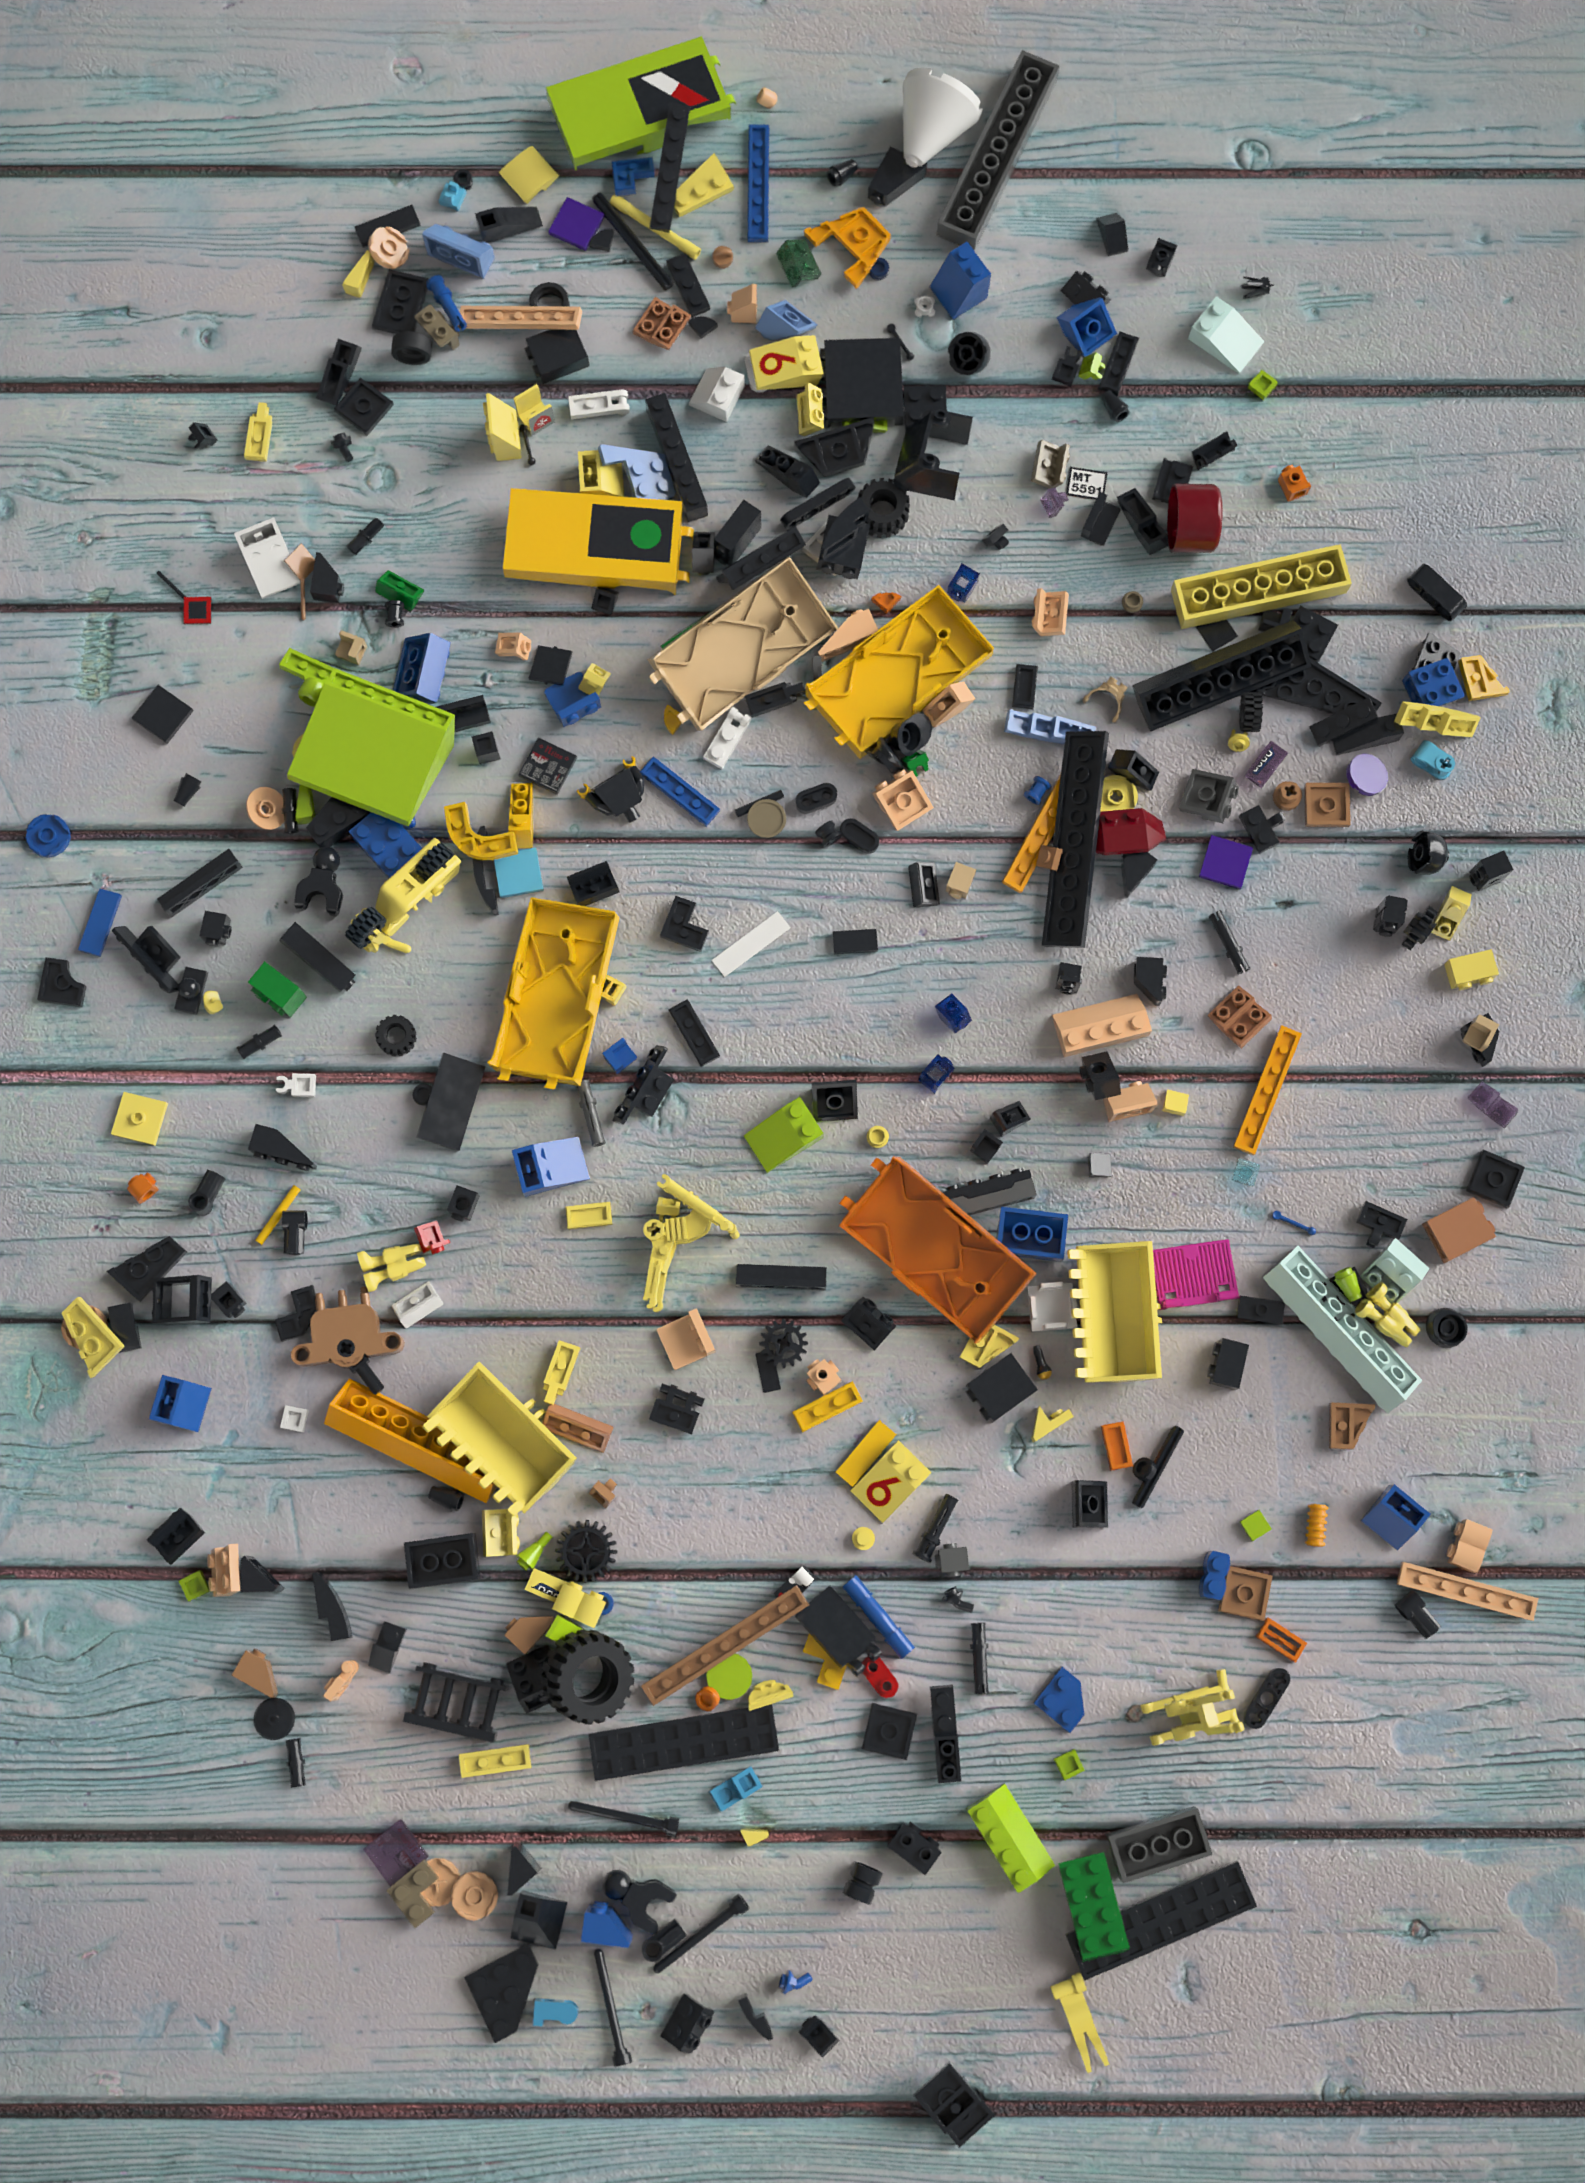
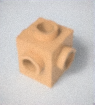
M817 1359L807 1367L810 1370L806 1374L809 1377L806 1380L814 1391L818 1389L823 1396L841 1382L840 1377L836 1374L839 1370L831 1360L827 1363L825 1359L821 1362ZM823 1372L827 1377L821 1379L818 1374Z

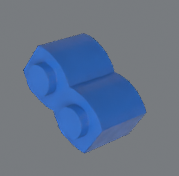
M1208 1551L1203 1560L1204 1575L1199 1583L1200 1597L1213 1600H1221L1226 1591L1225 1576L1230 1568L1229 1554L1216 1551Z

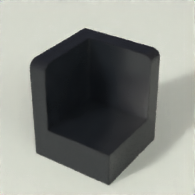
M1284 608L1281 614L1269 610L1264 611L1258 630L1264 632L1289 622L1293 610Z
M493 731L472 736L479 764L501 759Z
M984 1129L972 1145L970 1151L988 1164L1003 1142Z

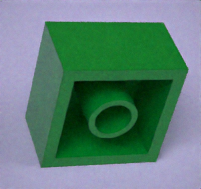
M265 961L248 981L252 986L250 991L263 1003L269 1001L268 1004L282 1017L286 1014L291 1018L307 998L297 985Z

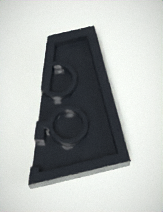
M168 1236L145 1249L144 1252L125 1260L121 1265L113 1267L106 1272L141 1302L153 1289L154 1278H164L187 1251L172 1237Z

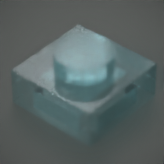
M1239 1158L1232 1181L1254 1187L1260 1165Z

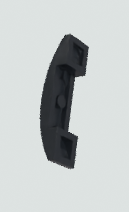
M480 826L477 834L488 836L486 827ZM473 858V871L480 894L494 916L499 915L494 888L486 889L483 860Z

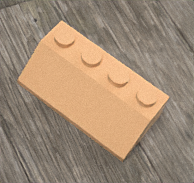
M1138 994L1052 1015L1063 1057L1147 1037L1152 1032L1147 1011Z

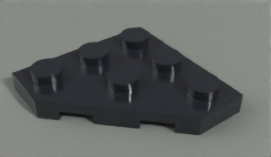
M529 1943L464 1977L494 2043L505 2039L518 2030L539 1966Z

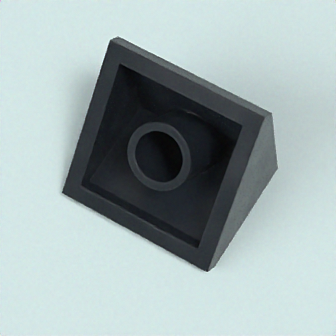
M856 1080L812 1083L813 1118L816 1122L858 1119Z
M1072 1481V1528H1108L1107 1481Z
M243 1556L241 1558L240 1592H282L285 1589L253 1556Z
M516 1842L511 1846L507 1896L514 1895L542 1869L521 1842Z

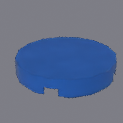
M43 814L34 818L26 830V842L29 848L37 855L46 858L55 857L64 852L71 839L70 829L66 822L53 814Z

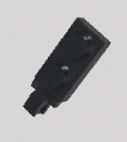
M782 682L745 695L744 698L750 715L753 718L790 705L797 701V697L806 693L802 682L793 686L790 682Z

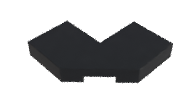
M313 1285L291 1291L296 1313L275 1319L281 1342L303 1336L307 1331L311 1318L316 1313V1292Z

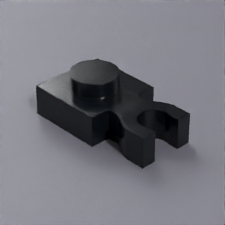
M1067 346L1064 354L1065 359L1059 358L1052 375V380L1071 387L1079 369V365L1075 363L1079 361L1082 351L1078 350L1076 356H1071L1069 354L1071 347Z

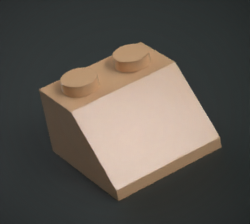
M1141 1081L1128 1084V1088L1121 1089V1095L1104 1098L1103 1102L1108 1122L1152 1113L1158 1103L1149 1084H1142Z

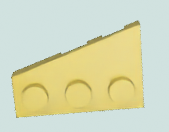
M715 153L677 189L674 209L679 218L734 191V185Z
M77 1297L62 1312L72 1338H75L80 1349L81 1359H84L87 1365L88 1375L90 1378H93L125 1346L81 1297Z

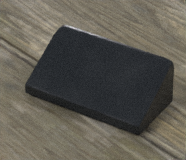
M915 862L909 865L913 907L940 905L935 863Z

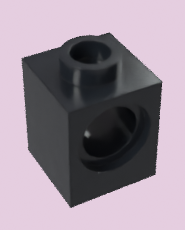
M456 1185L447 1211L452 1214L451 1218L463 1222L464 1219L470 1221L480 1195L475 1191ZM467 1200L468 1207L465 1210H458L457 1204L459 1201Z

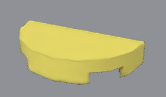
M776 1680L763 1681L757 1684L750 1696H748L749 1711L793 1697V1691L787 1684L777 1683Z

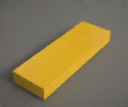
M852 1381L792 1413L803 1433L862 1403L863 1400Z
M879 1420L835 1473L853 1487L897 1434Z

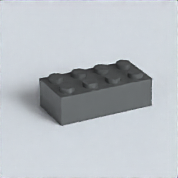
M1195 1806L1105 1834L1119 1880L1122 1883L1213 1855L1199 1810Z

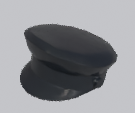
M883 737L878 738L876 747L873 750L865 751L871 758L886 766L893 774L903 769V764Z
M1451 1308L1434 1310L1426 1321V1332L1430 1340L1443 1348L1458 1346L1465 1339L1468 1331L1466 1320L1462 1317L1463 1315Z

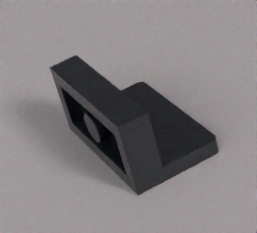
M1099 492L1080 537L1104 546L1121 509L1107 503L1108 495Z

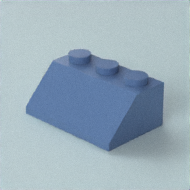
M434 224L422 233L428 256L483 279L485 278L495 258L493 247L484 241L478 242L467 234L454 232L445 225Z

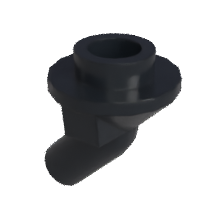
M345 432L333 435L334 440L330 441L333 449L339 448L345 461L351 462L353 456L347 447L352 444L351 436H346Z
M955 1586L944 1592L945 1596L942 1598L944 1602L952 1604L957 1609L972 1613L974 1604L961 1600L962 1588L957 1589Z

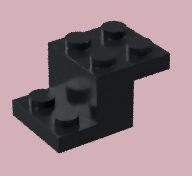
M950 2062L913 2094L944 2134H948L959 2148L995 2116V2113L964 2076L959 2074Z

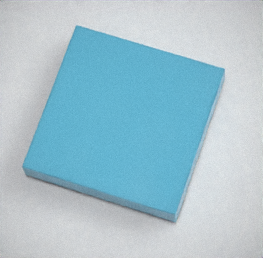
M536 847L518 850L517 855L494 860L500 898L544 891Z

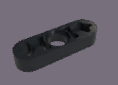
M1274 1668L1267 1675L1244 1712L1243 1720L1248 1727L1259 1729L1266 1723L1290 1684L1291 1678L1285 1669ZM1283 1673L1284 1683H1278L1275 1689H1279L1278 1694L1273 1689L1267 1688L1268 1683L1273 1686L1276 1682L1275 1674L1280 1675ZM1268 1691L1273 1695V1701L1270 1705H1264L1261 1702L1263 1692ZM1256 1703L1261 1708L1267 1709L1266 1713L1260 1711L1258 1714L1259 1723H1250V1713L1255 1714L1259 1709L1254 1707Z

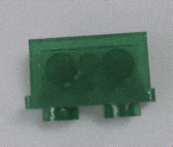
M806 239L785 240L776 252L792 288L797 287L802 280H815L822 275Z

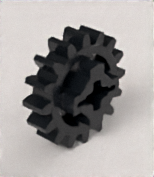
M1429 906L1423 914L1420 912L1416 913L1403 931L1407 934V937L1401 945L1409 950L1417 942L1422 945L1437 925L1433 922V919L1438 911Z
M782 1319L779 1325L776 1321H773L774 1327L766 1326L765 1328L768 1333H761V1337L765 1339V1341L759 1342V1346L765 1347L761 1354L768 1355L766 1362L774 1360V1367L778 1363H782L783 1369L786 1368V1363H790L794 1367V1360L796 1359L801 1362L800 1354L807 1353L803 1349V1346L808 1345L807 1341H803L807 1334H800L799 1331L802 1326L793 1327V1320H791L789 1325L786 1324L785 1319ZM779 1329H785L784 1333L780 1335L773 1334ZM793 1332L798 1337L799 1345L794 1343L791 1338ZM788 1334L787 1343L790 1346H785L784 1349H782L781 1353H779L780 1344L777 1342L783 1341V1339ZM768 1342L775 1346V1356L771 1353ZM786 1353H795L790 1358L782 1359Z

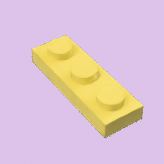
M529 1744L459 1754L461 1778L532 1768Z

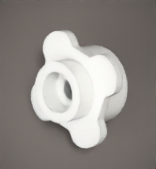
M921 296L914 300L916 305L915 315L917 317L922 315L932 317L935 315V310L933 309L935 299L933 297Z

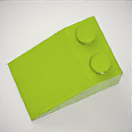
M798 1097L743 1136L765 1171L769 1173L823 1139L824 1133L801 1097Z

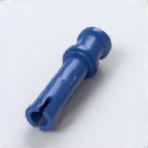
M441 275L432 276L426 283L428 290L432 291L435 302L444 309L455 331L460 332L458 325L463 331L467 327V323L452 300L451 290L446 288L444 278Z

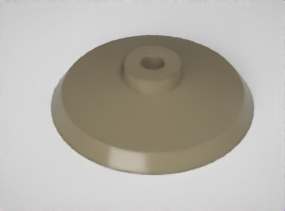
M763 799L751 806L747 815V822L754 834L763 838H770L778 835L785 827L786 813L778 802Z

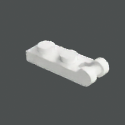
M626 390L568 396L571 419L612 414L626 415L630 412L629 404L626 401L628 399V392ZM617 400L618 404L612 405V401Z
M732 707L703 756V760L723 769L750 724L752 717L747 714L743 715L739 713L738 709ZM734 720L740 723L738 728L732 725Z

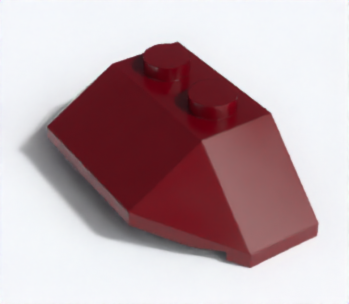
M1143 808L1100 812L1096 853L1117 855L1149 852L1160 842L1166 840L1163 822Z

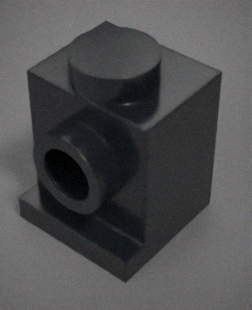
M1158 238L1146 269L1155 275L1165 277L1178 245Z
M226 1281L211 1294V1299L226 1317L231 1318L234 1316L236 1318L245 1311L243 1306L247 1302L231 1283ZM234 1298L235 1303L229 1306V1299Z

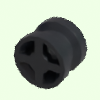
M832 820L824 823L815 831L816 836L823 840L822 844L824 847L831 846L842 837V833L835 829V823Z

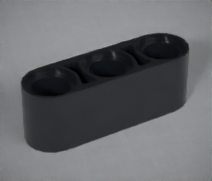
M1422 564L1407 578L1409 586L1447 621H1453L1467 607L1466 600L1427 564Z

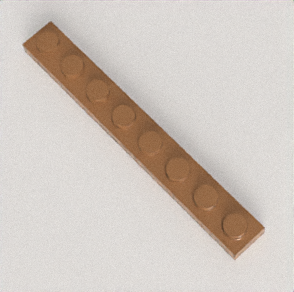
M797 1585L644 1683L641 1686L652 1705H656L809 1606V1603Z

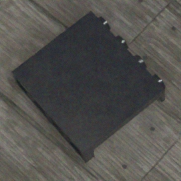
M900 337L824 340V348H820V360L825 363V368H822L823 376L821 381H825V387H822V400H826V407H823V420H827V428H830L831 422L862 421L872 417L874 421L894 420L895 426L903 425L904 408Z

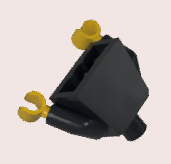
M631 756V764L625 763L623 759V770L591 790L587 784H583L587 790L584 793H580L577 789L580 798L585 799L595 810L607 816L613 815L617 817L623 813L629 823L638 819L640 815L634 806L642 801L644 778L636 766L635 757Z

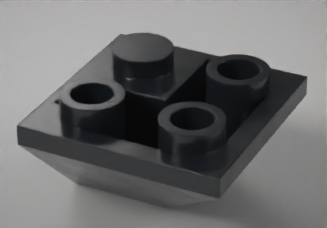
M522 1890L519 1895L510 1938L556 1950L568 1902Z

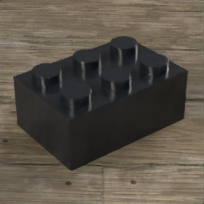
M476 1533L404 1542L409 1589L481 1580Z

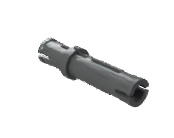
M582 1080L581 1086H577L580 1097L579 1106L583 1108L592 1146L599 1147L606 1144V1141L604 1140L595 1106L597 1101L596 1098H593L590 1081Z

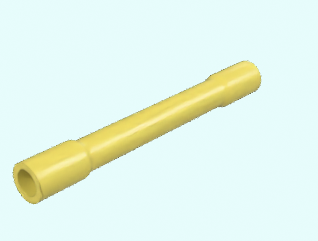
M615 194L612 196L609 203L614 208L649 229L651 217L634 207L621 196H615ZM650 229L694 260L701 253L699 247L671 230L668 233Z

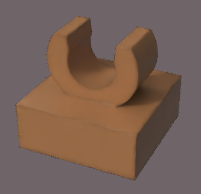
M611 1478L605 1485L598 1480L589 1494L606 1509L616 1496L612 1491L617 1484Z

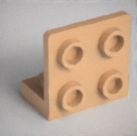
M697 1308L689 1311V1315L657 1329L674 1370L716 1352Z

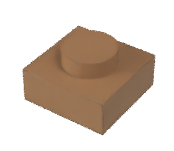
M1041 845L1036 866L1057 871L1062 849Z

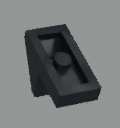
M384 1621L377 1642L372 1646L368 1666L391 1673L407 1629Z

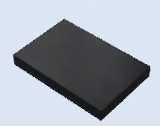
M389 269L373 319L372 328L393 334L405 331L415 332L418 324L415 320V315L422 310L428 290L426 283L429 278Z

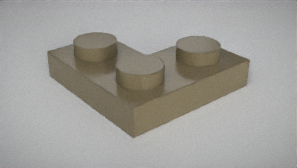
M425 1859L386 1890L414 1928H417L435 1913L421 1892L439 1877Z

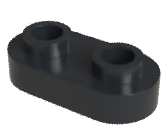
M823 783L801 791L795 799L796 808L801 813L808 814L828 807L836 802L837 789L830 783ZM824 793H829L830 798L825 799L822 795ZM807 800L810 802V805L804 806L802 802Z

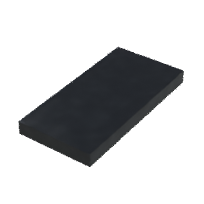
M442 1053L416 1138L460 1151L486 1066Z

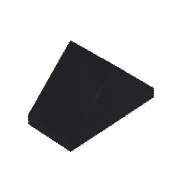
M1118 213L1097 217L1096 221L1107 255L1112 256L1128 252L1125 220Z
M1017 1101L994 1111L990 1120L1000 1136L1003 1137L1031 1120L1021 1102Z

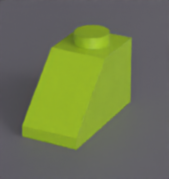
M557 1615L546 1637L555 1642L559 1639L564 1641L566 1639L565 1635L571 1632L577 1634L578 1630H583L584 1628L562 1615Z

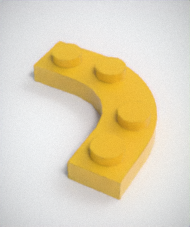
M465 802L444 806L449 836L457 848L465 855L478 860H495L518 854L516 836L513 831L494 836L478 835L470 826L468 807Z

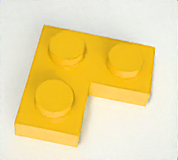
M809 1633L803 1652L824 1660L817 1683L839 1690L847 1665L840 1669Z

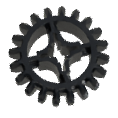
M585 1520V1527H582L580 1521H576L578 1529L575 1530L572 1525H569L568 1529L571 1532L569 1535L565 1531L561 1532V1535L566 1538L565 1541L557 1540V1543L562 1544L563 1547L562 1549H555L556 1553H562V1557L556 1558V1561L561 1562L564 1560L565 1564L561 1565L560 1569L565 1570L567 1567L569 1568L566 1573L567 1577H570L573 1572L576 1573L574 1581H578L580 1575H583V1582L587 1583L588 1576L591 1575L592 1581L595 1582L597 1581L596 1573L601 1578L605 1577L602 1571L603 1568L607 1571L612 1570L607 1565L608 1561L611 1563L616 1562L614 1558H610V1554H617L618 1551L611 1550L610 1546H614L617 1543L616 1541H608L613 1534L612 1532L606 1535L603 1534L606 1531V1526H602L600 1530H597L599 1525L597 1521L593 1523V1527H590L589 1520ZM584 1532L581 1545L578 1547H568L576 1535ZM591 1532L597 1534L602 1539L605 1548H595L592 1545ZM586 1540L587 1544L590 1545L589 1548L598 1550V1552L588 1554V1558H584V1554H581V1552H575V1550L585 1548ZM568 1554L578 1555L581 1558L582 1570L572 1565ZM604 1555L601 1564L595 1569L589 1570L592 1557Z

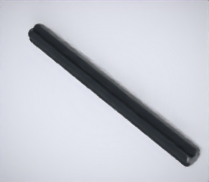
M600 192L592 197L593 203L604 213L606 219L663 290H669L673 286L671 278L604 195Z

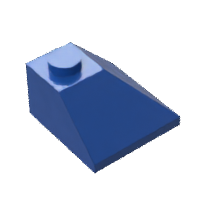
M1101 297L1073 305L1056 317L1064 336L1077 351H1082V357L1090 355L1117 335L1114 324Z

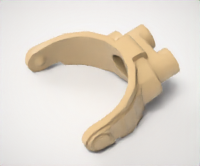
M1110 676L1107 682H1103L1100 687L1089 692L1083 698V703L1085 704L1089 697L1097 691L1106 690L1111 692L1118 702V711L1112 720L1115 723L1121 713L1122 701L1125 697L1124 693L1128 687L1122 683L1120 685L1116 684L1118 680Z

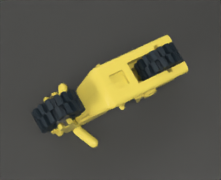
M433 838L380 887L375 908L372 906L363 908L361 914H356V919L351 920V925L348 926L345 937L360 949L364 948L367 952L372 951L376 953L379 945L383 943L389 948L410 953L411 947L409 945L393 940L389 936L394 935L408 920L409 915L407 912L411 908L415 911L418 910L416 904L423 897L432 903V897H437L442 893L445 888L444 886L459 873L461 860L443 843L440 844L439 840Z

